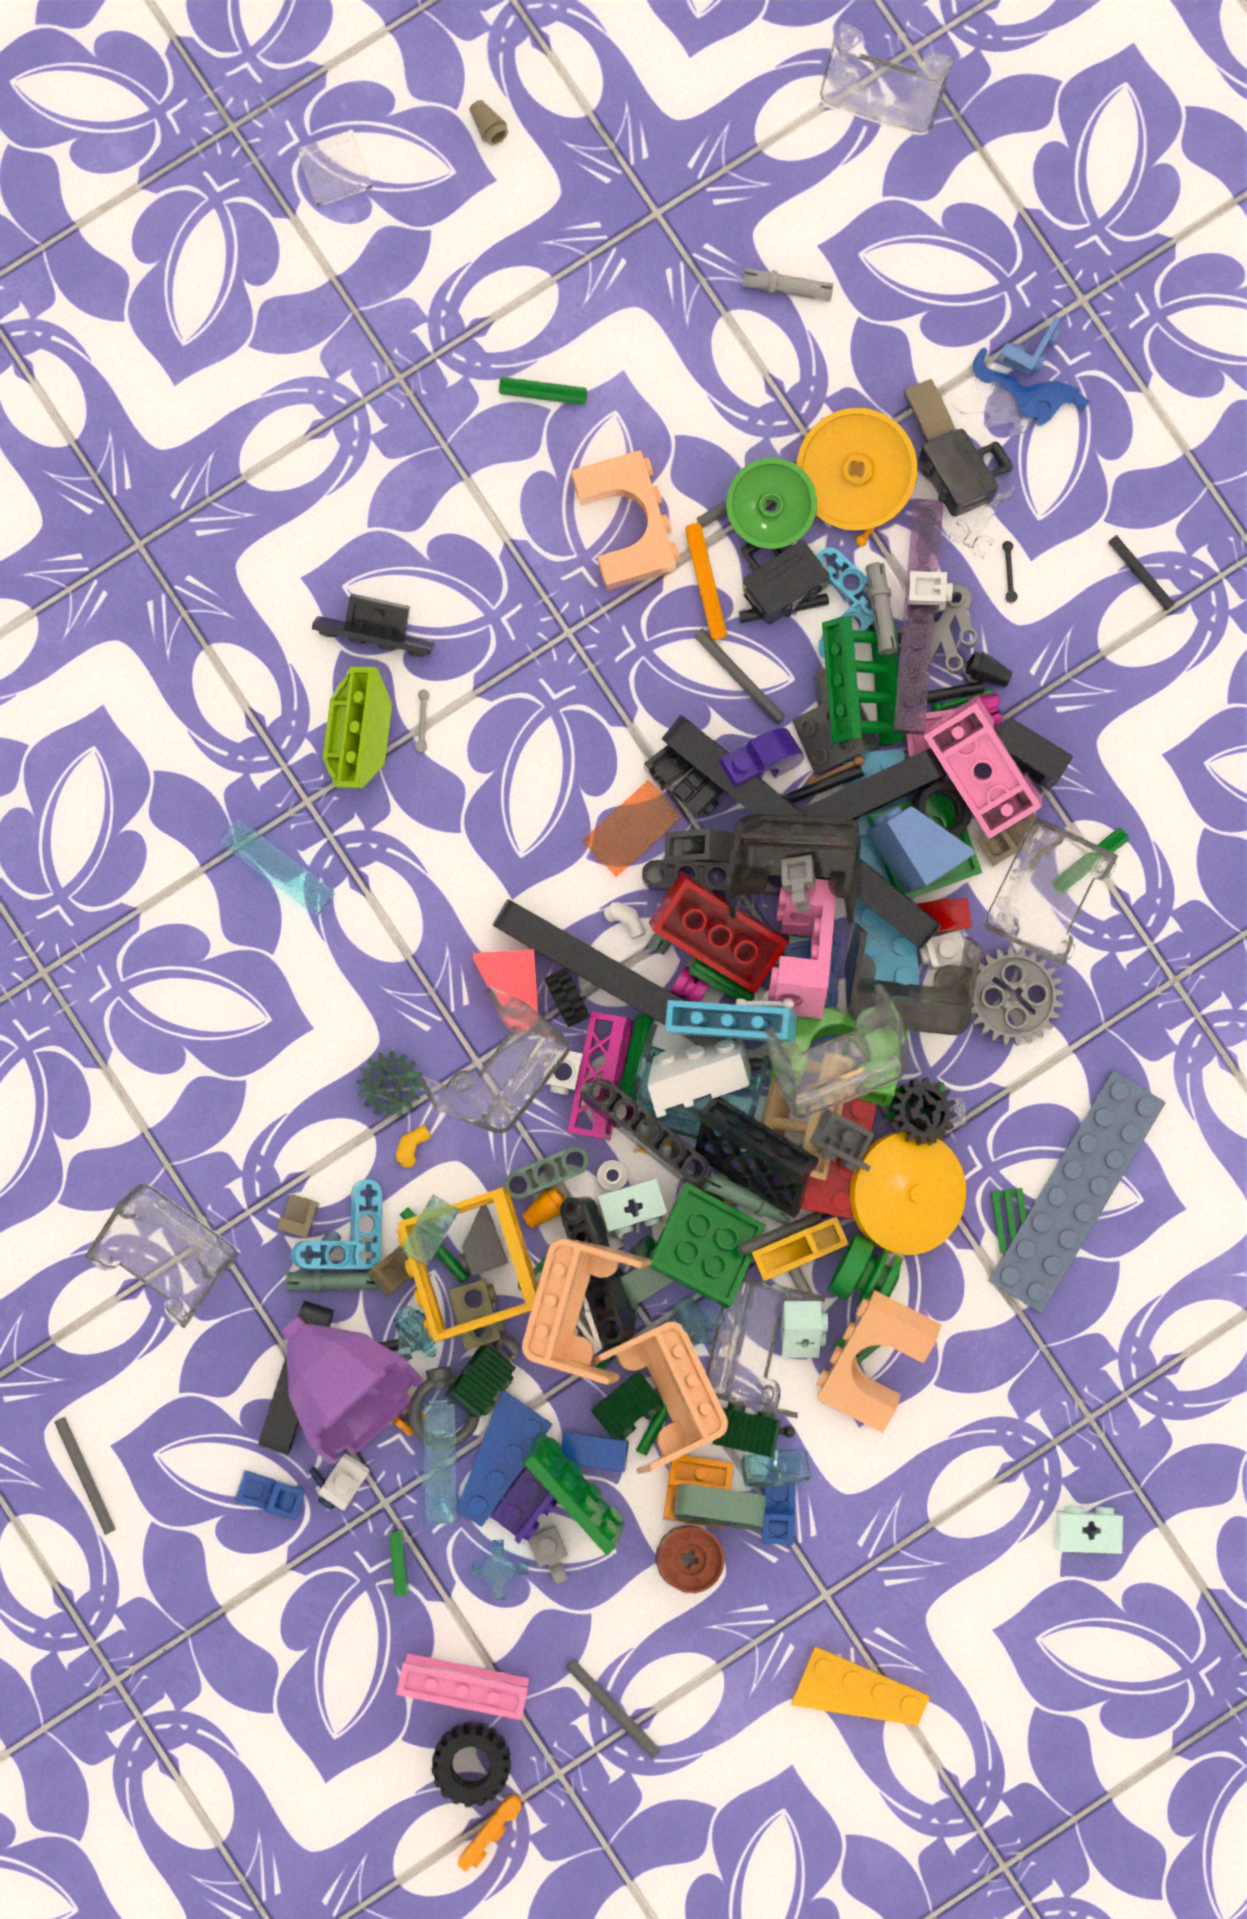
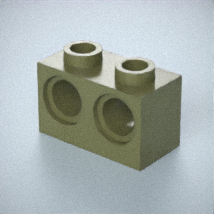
M486 1279L449 1289L458 1325L495 1313L492 1303L497 1302L493 1284L487 1285ZM475 1289L481 1292L483 1301L479 1307H470L466 1303L465 1297L468 1291ZM501 1321L491 1325V1333L487 1337H479L474 1331L462 1334L464 1348L466 1350L501 1340V1333L505 1332L506 1329L504 1322Z

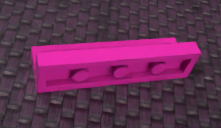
M591 1011L567 1132L607 1141L611 1140L613 1125L587 1104L581 1107L582 1098L580 1091L584 1082L594 1078L600 1079L599 1075L603 1073L602 1079L609 1080L619 1088L634 1021L626 1017ZM598 1020L613 1022L611 1035L601 1041L596 1033ZM594 1039H595L596 1042H597V1045H595V1046L593 1047ZM609 1043L608 1050L604 1046ZM601 1048L606 1056L605 1065L595 1071L590 1063L591 1055ZM588 1069H589V1071L591 1072V1075H589V1076L587 1077ZM601 1086L599 1095L595 1097L597 1101H599L603 1096V1089ZM587 1109L594 1116L592 1130L577 1128L579 1115Z

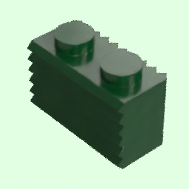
M480 1345L444 1395L470 1417L486 1416L496 1404L494 1397L500 1390L504 1391L513 1381L512 1372L516 1367L489 1345Z
M638 1370L591 1409V1412L613 1439L620 1436L624 1440L637 1429L634 1423L644 1416L648 1420L661 1410L658 1404L662 1399Z
M728 1402L727 1408L722 1407L727 1417L728 1426L726 1432L721 1437L713 1440V1445L774 1457L781 1420L775 1418L776 1412L758 1409L757 1414L745 1412L746 1406Z

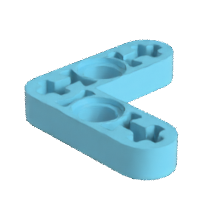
M832 547L822 549L817 555L822 565L824 564L822 557L831 558L834 556L836 558L834 564L839 570H841L843 565L847 567V569L841 572L838 580L833 577L837 574L833 567L825 568L830 575L829 583L852 604L842 616L857 618L861 624L859 631H866L874 623L873 609L869 610L866 607L868 600L863 595L860 600H857L855 597L862 592L864 586L869 588L868 578L839 550ZM847 575L856 576L859 579L860 586L853 591L847 590L843 586L844 577ZM822 635L817 649L819 655L825 659Z
M364 1179L359 1180L352 1187L350 1241H300L294 1245L291 1251V1259L294 1265L303 1269H371L376 1266L381 1259L382 1190L380 1185L374 1180ZM366 1185L368 1190L373 1191V1195L367 1198V1207L373 1206V1211H359V1206H366V1198L360 1195V1191L365 1190ZM365 1215L373 1220V1228L368 1233L362 1232L359 1228V1220ZM359 1237H373V1242H366V1250L372 1252V1257L366 1260V1264L365 1260L359 1257L360 1252L365 1251V1242H359ZM307 1246V1250L310 1252H321V1258H308L306 1264L305 1259L300 1258V1252L305 1251ZM334 1246L340 1247L343 1251V1259L338 1264L332 1263L329 1259V1251Z

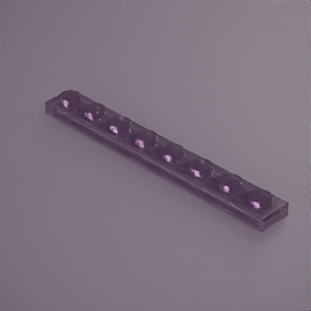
M914 498L894 733L924 735L935 605L909 604L910 571L938 572L944 502L939 500Z

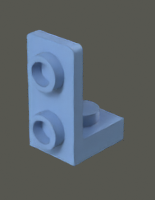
M1055 316L1033 357L1021 345H1010L1006 342L997 361L1029 378L1033 370L1039 372L1047 357L1043 354L1046 345L1053 346L1061 332L1060 329L1056 328L1060 318Z

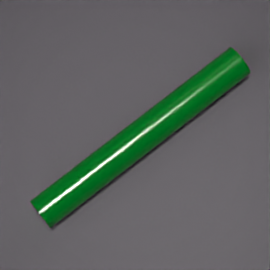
M409 1207L399 1214L403 1220L416 1216ZM426 1226L415 1229L420 1239L460 1283L470 1276Z
M663 1401L659 1404L661 1410L653 1416L636 1449L637 1452L645 1456L649 1453L668 1416L667 1407Z

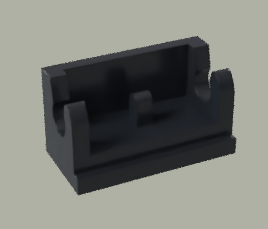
M669 745L644 762L643 766L661 792L695 767Z

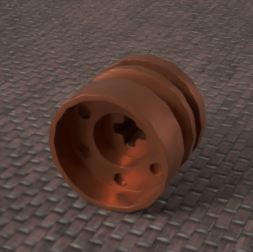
M682 1525L671 1529L661 1538L656 1548L655 1562L660 1576L668 1585L683 1593L697 1594L710 1589L718 1582L724 1571L725 1555L721 1543L712 1533L698 1526ZM689 1550H692V1555L696 1557L695 1563L690 1562L688 1567H684L685 1561L681 1559V1555L688 1554Z

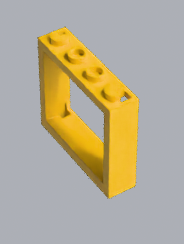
M502 1187L397 1222L399 1230H397L399 1239L397 1240L401 1248L405 1247L408 1260H405L406 1270L409 1277H414L417 1286V1289L414 1290L415 1299L418 1306L424 1308L427 1318L423 1321L424 1328L427 1329L429 1338L433 1337L434 1342L453 1338L532 1311L538 1282L508 1188ZM494 1203L525 1303L446 1329L415 1229Z

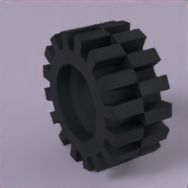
M566 968L544 978L568 1028L590 1017Z

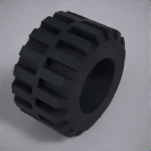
M465 1722L462 1726L456 1725L452 1727L451 1731H446L435 1748L431 1767L432 1775L435 1778L434 1784L436 1788L439 1787L441 1789V1795L445 1799L447 1797L451 1798L452 1803L455 1805L463 1803L465 1807L469 1808L472 1807V1804H478V1807L483 1806L486 1801H493L497 1798V1794L505 1788L511 1768L509 1747H506L503 1736H499L493 1727L489 1729L484 1726V1723L480 1722L477 1725L471 1724V1722ZM467 1747L482 1750L490 1761L488 1774L478 1781H467L459 1777L453 1768V1758L459 1750Z

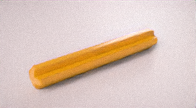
M693 523L686 526L685 532L710 637L714 641H718L727 637V631L700 523Z

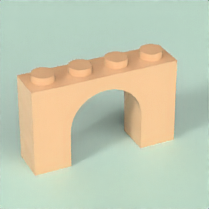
M641 450L571 470V477L580 506L609 497L621 496L639 504L647 517V529L637 543L630 547L598 556V565L606 591L675 571V561L680 560L676 544H670L667 533L671 532L668 517L666 514L661 515L658 504L662 503L658 486L652 487L649 476L653 475L649 457L643 459Z
M874 1290L869 1300L863 1298L855 1314L859 1317L856 1324L852 1322L848 1324L842 1339L846 1340L843 1347L836 1346L829 1360L832 1366L829 1371L823 1369L816 1386L820 1387L817 1400L883 1433L897 1410L901 1394L866 1376L857 1363V1353L869 1346L885 1345L924 1363L938 1339L942 1324Z

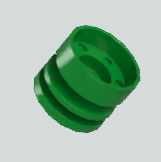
M855 1234L832 1276L827 1291L843 1300H847L854 1290L858 1291L857 1307H859L863 1298L868 1299V1297H871L874 1290L890 1298L900 1277L903 1258L895 1254L889 1265H886L885 1263L890 1251L884 1249L877 1259L871 1257L874 1243Z

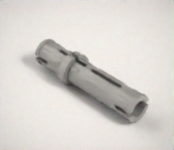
M745 267L742 287L766 290L768 294L774 295V292L827 302L831 301L832 288L834 286L832 282L778 274L777 270L766 272Z
M873 562L865 566L869 583L867 597L871 601L878 653L888 655L898 651L890 606L892 593L886 580L885 563Z

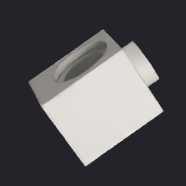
M552 1047L545 1079V1085L551 1086L550 1092L568 1095L569 1090L575 1091L583 1056L582 1053ZM567 1064L571 1067L572 1075L568 1080L561 1081L555 1077L554 1071L558 1065Z

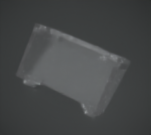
M838 22L820 87L819 96L821 102L830 109L910 134L924 135L931 131L946 88L954 57L941 53H930L923 58L919 70L916 71L862 54L861 50L864 39L860 30L854 26Z
M1036 819L1029 826L1018 848L1019 851L1016 852L986 914L984 926L987 930L1065 966L1067 960L1071 959L1075 952L1074 938L1068 933L1094 880L1102 881L1113 874L1118 855L1042 819Z
M140 1184L118 1202L85 1257L96 1268L103 1271L114 1270L119 1265L168 1300L164 1307L167 1318L172 1323L185 1329L238 1257V1251L230 1242L157 1189L146 1184Z

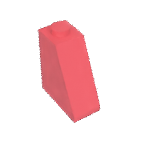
M534 949L473 953V960L509 1027L515 1026V1031L518 1032L532 1031L533 1025H540Z

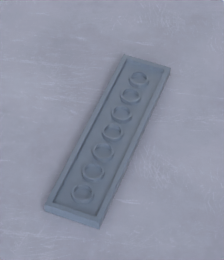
M1111 1071L1028 1211L1026 1219L1018 1228L1016 1236L1010 1242L1006 1249L1007 1251L1004 1252L989 1277L988 1282L1039 1313L1043 1312L1166 1104L1165 1101L1117 1072Z

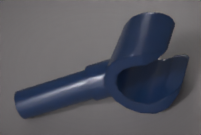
M313 1467L309 1470V1473L321 1489L325 1481L317 1469ZM322 1496L318 1499L327 1509L335 1507L334 1504Z

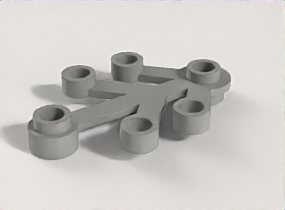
M953 585L952 597L960 595L962 597L961 601L958 603L946 601L945 610H939V605L910 604L907 607L906 615L909 621L915 624L921 623L927 616L943 612L937 622L909 632L904 629L896 631L897 638L900 636L907 637L904 643H897L900 650H905L911 644L929 638L915 666L908 668L902 677L905 688L911 693H920L926 689L928 678L925 672L941 642L947 657L945 661L947 670L952 674H959L964 670V660L958 654L950 630L955 616L961 628L959 637L962 645L972 648L979 641L977 631L972 628L967 613L972 605V595L962 585ZM915 609L921 610V614L918 617H912L911 612ZM969 633L974 634L975 637L972 641L967 642L964 640L965 635ZM953 660L960 661V665L957 668L950 667V663ZM912 674L919 675V679L916 682H910L909 678Z

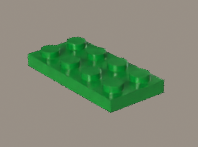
M544 1432L540 1433L534 1438L524 1464L602 1552L608 1555L616 1549L624 1525L620 1512L605 1502L598 1487L592 1483L589 1484L582 1476L580 1467L574 1461H569L565 1457L555 1439L549 1438Z

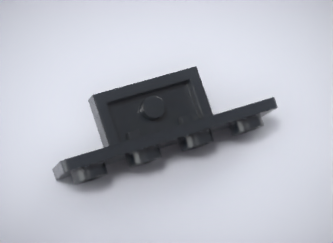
M353 593L349 597L346 621L317 616L311 628L319 631V634L322 636L336 637L340 635L348 637V640L353 643L364 644L366 641L376 643L379 648L385 650L399 648L407 650L408 654L417 657H423L425 654L430 655L435 644L431 640L406 635L411 606Z

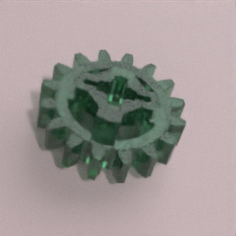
M390 1051L389 1058H385L383 1053L379 1052L378 1061L375 1062L368 1058L369 1069L360 1068L359 1070L365 1077L356 1082L364 1086V1089L358 1092V1096H367L368 1099L365 1101L364 1106L369 1107L374 1104L373 1113L376 1115L383 1109L387 1118H390L393 1110L399 1116H402L403 1107L406 1106L412 1110L414 1108L410 1101L412 1099L420 1101L421 1099L416 1094V1089H423L424 1085L417 1083L416 1079L423 1076L422 1072H413L417 1063L412 1061L406 1064L407 1055L404 1053L397 1059L395 1051ZM390 1064H397L407 1072L397 1074L392 1071ZM379 1068L380 1075L377 1081L370 1085L373 1073ZM386 1070L393 1080H398V1084L394 1085L395 1098L389 1089H383L382 1087L387 1082ZM411 1084L408 1095L402 1100L400 1094L404 1086ZM379 1094L387 1096L391 1105L380 1103L374 1096Z

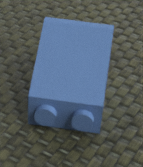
M898 806L891 811H886L873 820L875 826L867 830V833L905 893L927 886L975 854L971 847L912 806L901 810Z

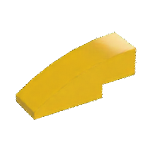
M836 1216L752 1252V1255L763 1280L766 1281L848 1246L849 1243Z

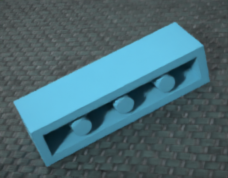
M668 1000L665 1031L674 1035L795 1043L797 1012L790 1008Z

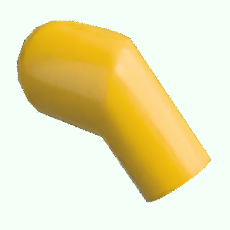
M426 1125L400 1138L395 1155L396 1160L400 1162L402 1167H412L416 1162L414 1156L416 1146L432 1138Z

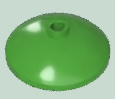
M763 458L749 463L733 478L726 497V510L731 526L744 541L758 548L780 549L794 544L808 532L816 516L817 495L811 479L799 466L781 458ZM773 501L776 504V509L774 511L766 510V502Z

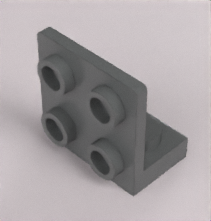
M828 702L793 719L794 727L815 774L825 772L857 755L880 749L874 733H862V739L846 743H832ZM859 703L860 720L869 721L862 704Z

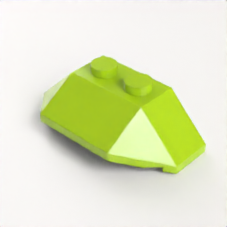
M349 667L346 672L347 676L340 682L330 698L322 759L333 779L334 787L363 789L385 765L392 702L378 668Z

